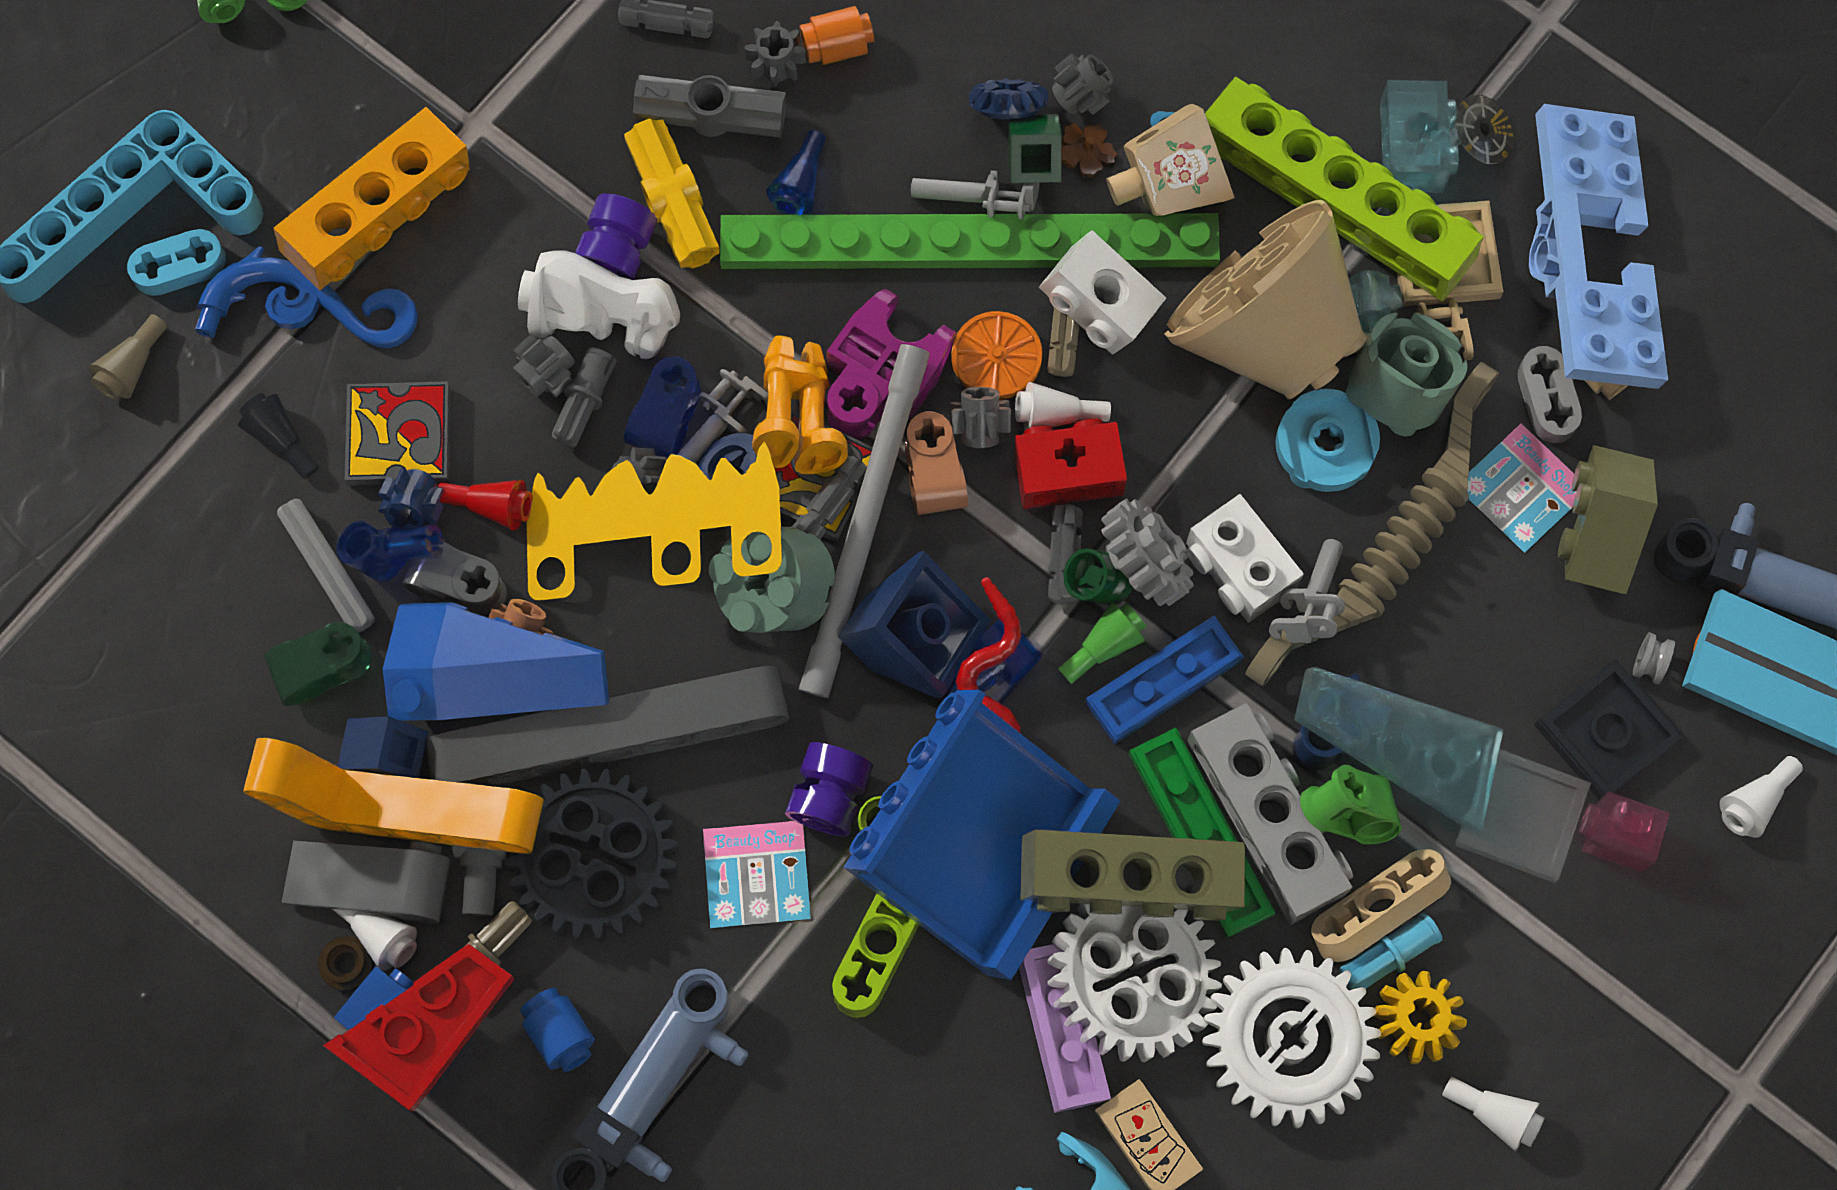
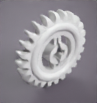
M1284 948L1281 951L1279 964H1275L1268 953L1262 952L1259 956L1260 970H1257L1249 962L1242 961L1239 968L1244 978L1243 981L1231 975H1226L1223 978V983L1231 995L1214 993L1211 996V1001L1223 1011L1222 1013H1210L1204 1016V1021L1217 1028L1218 1032L1204 1037L1202 1044L1219 1048L1220 1051L1211 1057L1206 1065L1210 1068H1226L1224 1075L1217 1081L1216 1085L1218 1088L1234 1083L1238 1086L1231 1100L1232 1105H1237L1248 1097L1253 1099L1250 1111L1251 1118H1256L1265 1107H1269L1271 1110V1124L1273 1126H1277L1281 1122L1287 1111L1290 1112L1294 1127L1300 1128L1304 1122L1305 1112L1309 1110L1315 1122L1322 1124L1325 1121V1104L1334 1110L1336 1114L1341 1115L1345 1111L1344 1102L1341 1097L1342 1093L1353 1100L1361 1098V1092L1354 1079L1365 1082L1373 1080L1372 1072L1362 1063L1363 1061H1376L1380 1058V1053L1377 1050L1366 1045L1367 1041L1381 1036L1379 1029L1365 1026V1021L1376 1014V1009L1373 1007H1359L1358 1002L1366 994V989L1360 987L1349 991L1346 988L1351 978V972L1348 970L1336 977L1332 976L1333 960L1331 958H1327L1317 968L1313 966V955L1309 950L1303 953L1299 963H1295L1290 950ZM1284 998L1301 999L1308 1002L1309 1004L1302 1012H1284L1273 1020L1264 1035L1266 1053L1260 1058L1256 1053L1252 1038L1254 1022L1260 1011L1272 1001ZM1313 1010L1316 1014L1299 1032L1301 1035L1297 1039V1044L1300 1047L1293 1045L1288 1050L1284 1049L1271 1064L1268 1060L1281 1046L1280 1042L1284 1037L1282 1031L1287 1033L1292 1028L1296 1029ZM1324 1016L1328 1022L1332 1037L1330 1052L1323 1065L1313 1073L1298 1077L1277 1073L1275 1070L1280 1065L1291 1066L1299 1064L1313 1052L1318 1041L1316 1024Z

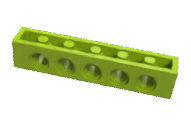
M1235 76L1206 111L1205 115L1221 158L1296 207L1311 201L1323 200L1332 210L1339 235L1440 301L1444 302L1477 259L1484 236L1478 233L1476 227L1470 221L1461 216L1453 217L1436 206L1434 200L1425 192L1408 188L1394 179L1393 174L1383 165L1375 162L1370 163L1354 153L1349 144L1343 139L1336 136L1329 137L1312 126L1310 120L1299 111L1287 110L1271 99L1270 95L1262 87L1256 84L1248 85ZM1261 128L1267 130L1270 134L1258 136L1251 133L1250 130ZM1301 154L1311 160L1308 162H1297L1291 156ZM1334 181H1345L1352 187L1339 189L1331 183ZM1377 207H1384L1389 209L1393 214L1390 216H1381L1376 214L1372 209ZM1426 234L1431 236L1435 242L1422 243L1416 240L1414 235Z

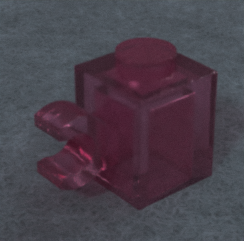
M1608 792L1596 805L1589 803L1585 810L1579 833L1587 835L1582 852L1644 872L1656 863L1670 813Z

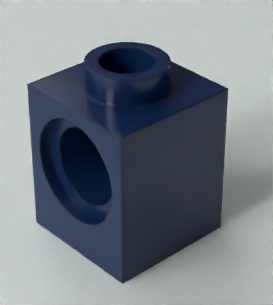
M389 716L348 718L337 766L348 771L419 778L429 731Z

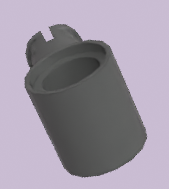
M452 845L454 858L460 859L459 867L464 868L462 914L479 917L494 916L496 869L502 868V860L508 859L511 852Z

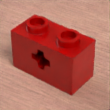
M1086 419L1075 423L1073 428L1053 430L1051 426L1042 425L1026 429L1023 435L1015 436L1014 458L1023 509L1124 495L1127 477L1117 422L1104 423L1101 419ZM1070 455L1072 462L1077 463L1076 466L1067 467V462L1065 459H1061V456Z

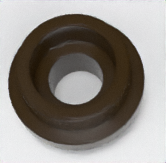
M344 936L330 941L323 948L318 960V969L320 976L330 987L340 991H349L358 988L371 973L373 959L359 939ZM347 955L354 956L356 961L354 969L346 974L340 973L338 971L339 960Z

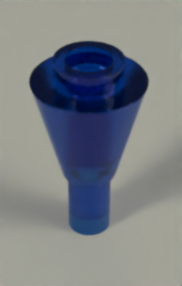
M817 130L808 131L799 153L792 158L766 190V194L774 208L784 215H803L811 212L813 209L818 167L817 160L826 141L825 135Z

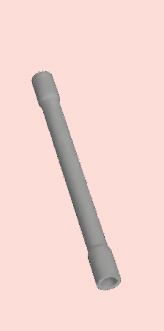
M907 344L900 345L888 385L889 395L838 563L834 586L831 587L827 602L830 603L823 614L816 641L811 646L798 689L802 692L822 698H829L841 657L842 641L838 638V635L850 618L912 404L918 396L930 353L922 348Z

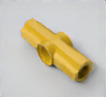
M650 118L634 124L633 128L624 134L625 142L641 176L642 181H640L648 207L655 214L657 223L661 222L676 261H678L680 268L691 267L693 269L709 263L714 256L720 253V250L701 207L703 206L702 197L688 164H682L676 145L663 119L652 120Z

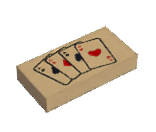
M1140 1079L1094 1111L1149 1190H1176L1203 1170Z

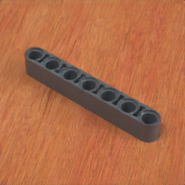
M761 666L609 698L607 705L549 710L437 734L427 738L425 753L430 780L497 786L768 729L789 720V713L779 668L776 666Z

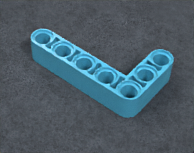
M169 110L156 111L139 123L0 245V286L8 297L16 302L28 303L37 300L173 180L219 225L231 234L245 235L256 230L262 223L263 208L248 180L180 115ZM178 136L174 143L160 146L166 138ZM136 168L141 169L133 178L123 179L128 171ZM212 168L206 176L193 178L200 169ZM245 200V203L240 208L231 211L226 210L233 201ZM96 201H103V204L97 210L86 212L90 204ZM65 234L61 242L55 245H48L54 236ZM20 267H27L26 272L22 276L10 279L15 270Z

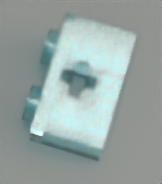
M1387 80L1380 100L1382 165L1393 174L1394 179L1412 190L1418 189L1423 192L1443 193L1450 175H1456L1459 161L1458 146L1450 145L1449 129H1454L1456 102L1455 99H1448L1447 81Z

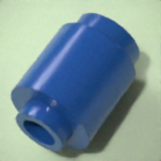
M550 988L535 995L521 1007L520 1013L524 1018L522 1027L549 1069L561 1067L564 1072H568L590 1058L591 1052L589 1048L595 1042V1038L568 996H561L556 988Z

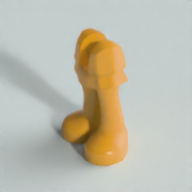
M777 335L772 339L764 358L766 369L764 373V389L768 392L766 419L759 423L754 430L752 449L757 456L759 447L765 441L769 448L774 468H783L795 456V470L801 474L824 473L839 468L846 462L848 446L847 440L841 431L825 428L824 426L825 391L829 387L827 377L828 369L821 346L816 343L807 342L802 351L800 361L793 359L794 347L792 338ZM791 399L799 400L798 429L794 422L791 421Z

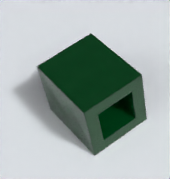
M1036 114L1025 118L1008 119V163L1011 183L1061 182L1062 134L1058 114Z

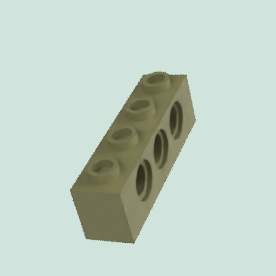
M1033 830L1022 836L1020 900L1037 901L1038 911L1067 912L1070 911V903L1090 904L1089 913L1119 915L1122 914V906L1142 907V916L1174 917V909L1194 910V919L1218 921L1226 920V912L1244 907L1245 842ZM1074 860L1083 862L1090 871V882L1086 888L1078 886L1071 877L1070 868ZM1127 863L1135 865L1141 872L1142 884L1138 891L1128 887L1124 881L1123 870ZM1179 866L1186 868L1192 874L1194 884L1189 894L1183 892L1176 883L1175 874Z

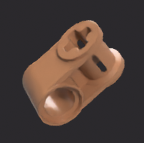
M933 411L917 414L908 425L905 441L910 490L916 515L968 507L965 477L961 463L958 460L950 422L942 414ZM930 434L932 441H937L936 447L927 448L925 440H920L921 435Z

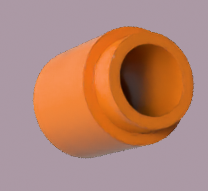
M856 6L810 17V23L799 25L803 48L806 49V58L809 64L820 61L823 66L865 55L868 53L867 44L874 42L870 18L867 13L859 15Z

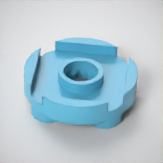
M1319 389L1301 395L1285 412L1276 432V452L1281 465L1289 473L1291 481L1301 488H1312L1323 492L1349 488L1367 476L1380 445V433L1376 419L1361 407L1350 402L1346 393L1335 389ZM1320 430H1329L1330 436L1339 437L1341 443L1335 445L1333 451H1324L1323 447L1317 446L1314 441L1319 439Z

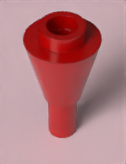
M523 480L475 484L470 487L444 482L438 485L439 488L444 490L439 501L440 503L467 507L468 510L511 530L518 529L521 523L526 522L530 517L533 496L530 491H527Z

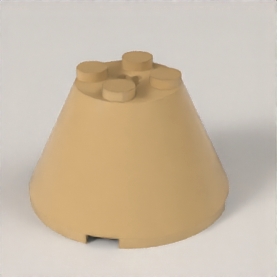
M1323 200L1311 201L1283 215L1259 232L1264 240L1245 256L1241 257L1235 250L1213 269L1188 294L1168 320L1166 325L1172 333L1167 331L1164 334L1170 342L1284 394L1287 399L1297 396L1309 384L1317 390L1329 383L1339 372L1335 364L1343 356L1347 357L1362 347L1368 337L1361 329L1333 213Z

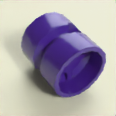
M606 193L598 195L587 222L591 231L582 234L575 253L620 277L634 280L641 263L639 250L647 248L657 223V218L647 207L627 197Z
M810 743L800 769V773L805 778V781L794 786L785 815L808 828L830 835L848 837L859 810L854 797L864 794L874 765L866 758L852 751L825 743Z

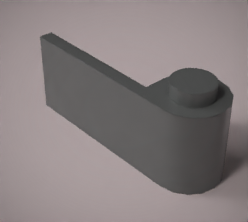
M293 840L281 903L292 906L383 913L403 921L438 924L440 922L451 859L441 855V846L426 842H410L409 849Z

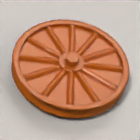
M991 311L971 318L960 328L952 346L953 369L962 385L966 388L990 387L999 391V400L1017 396L1019 391L1024 392L1028 382L1033 383L1037 378L1042 364V345L1036 331L1024 319L1008 312Z

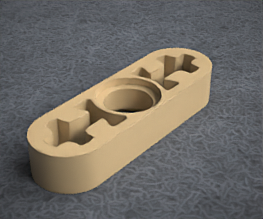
M1429 849L1414 851L1319 915L1313 922L1311 932L1321 956L1324 959L1331 958L1333 962L1347 961L1446 894L1451 885V877L1442 855ZM1378 900H1394V903L1384 911H1369L1370 906ZM1358 917L1361 918L1362 923H1359Z

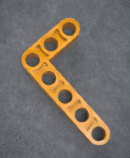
M270 738L256 739L243 793L284 814L305 824L326 830L524 854L532 853L544 799L536 794L517 789L343 770L302 747Z

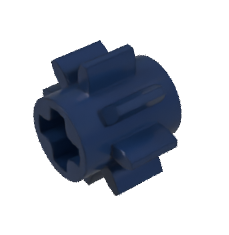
M402 468L396 480L391 477L385 478L378 493V496L383 499L378 511L383 513L387 522L397 530L403 532H422L426 521L431 524L437 523L444 507L439 502L444 490L437 487L436 481L428 473L418 469L406 471Z

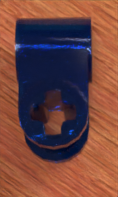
M671 356L662 359L655 365L640 401L636 404L629 417L624 433V443L637 448L654 449L655 455L666 457V459L671 454L678 455L685 440L689 422L700 400L699 395L701 394L700 383L696 377L695 369L690 362L682 357ZM679 378H683L686 385L685 388L676 386L673 393H670L666 384H676Z

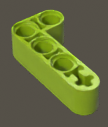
M881 796L871 798L860 808L858 815L859 832L867 827L868 821L880 811L878 804ZM876 894L832 983L834 1001L838 1009L845 1015L854 1018L865 1017L877 1008L919 927V924L879 894ZM885 930L894 935L897 940L894 949L882 955L875 954L869 950L866 941L873 932ZM857 958H860L866 965L872 968L866 978V991L870 995L868 998L859 995L855 1002L848 1000V990L844 985L846 983L855 985L863 972V965L861 962L855 961ZM874 969L882 970L883 973L879 975Z

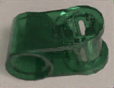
M335 622L300 638L288 640L272 647L265 653L264 660L282 705L295 706L311 701L327 690L359 678L371 666L373 656L371 647L354 627L347 623ZM348 643L349 645L346 647L347 656L339 659L338 657L341 655L340 646Z

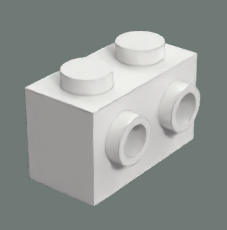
M1241 494L1190 529L1186 542L1189 547L1186 552L1190 561L1200 573L1206 574L1209 572L1220 586L1218 594L1224 605L1235 615L1240 612L1248 623L1278 603L1283 591L1290 588H1298L1304 573Z

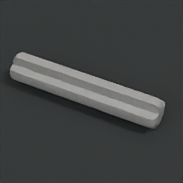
M293 499L282 505L277 510L278 517L348 629L352 633L357 634L369 628L375 622L374 615L300 499Z

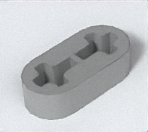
M1538 346L1531 349L1522 360L1517 372L1518 382L1532 428L1536 435L1549 443H1562L1568 440L1579 427L1582 419L1581 406L1573 380L1565 378L1563 355L1557 349L1549 346ZM1537 362H1541L1544 369L1553 370L1548 379L1549 389H1546L1541 374H1532ZM1550 401H1553L1558 415H1567L1568 417L1562 428H1558L1555 421L1546 420L1552 408Z

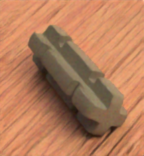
M1055 307L1047 370L1049 374L1054 376L1070 377L1075 369V351L1077 350L1079 324L1072 317L1058 311Z

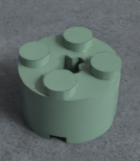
M1393 313L1382 317L1375 324L1349 370V385L1346 389V395L1350 402L1361 407L1379 422L1388 425L1394 433L1401 436H1411L1417 429L1432 425L1440 417L1467 373V359L1464 363L1462 362L1459 354L1462 345L1458 338L1440 322L1416 313L1413 314L1411 319L1396 318L1398 313Z
M781 527L782 563L780 568L774 573L745 577L737 575L733 570L731 538L724 544L719 554H716L709 563V575L713 581L717 602L735 629L754 633L800 630L811 626L823 616L830 603L825 601L829 586H834L835 571L831 556L819 538L796 528ZM762 532L749 534L743 541L741 548L743 559L753 566L765 563L771 555L772 544L769 537Z

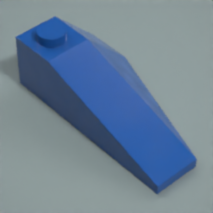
M455 603L401 604L398 607L383 665L387 713L391 718L400 721L445 720L600 706L609 703L605 653L603 650L549 633L541 635L513 626V622L499 617L491 619L468 612L467 607Z

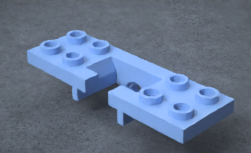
M1543 104L1535 116L1545 200L1536 209L1538 225L1530 248L1529 270L1534 278L1544 282L1546 297L1555 298L1557 301L1565 378L1659 389L1668 381L1654 265L1630 262L1621 272L1623 285L1587 281L1581 225L1616 229V233L1639 236L1648 227L1635 118L1628 115Z

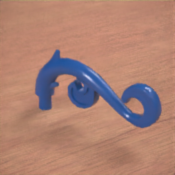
M258 246L241 261L233 263L218 272L207 284L197 305L201 313L195 328V332L199 335L209 338L215 337L220 318L227 316L230 305L245 299L246 295L240 292L251 285L262 282L285 283L299 291V296L294 300H287V290L283 286L274 289L268 295L265 308L271 322L280 328L296 329L306 326L313 320L320 303L362 341L379 348L389 349L399 346L410 339L417 327L418 314L416 305L408 294L399 289L385 288L368 296L362 303L361 309L364 316L368 317L375 310L381 308L389 309L395 315L394 323L387 330L377 331L369 329L329 285H326L319 291L290 261L273 257L262 258L264 248Z

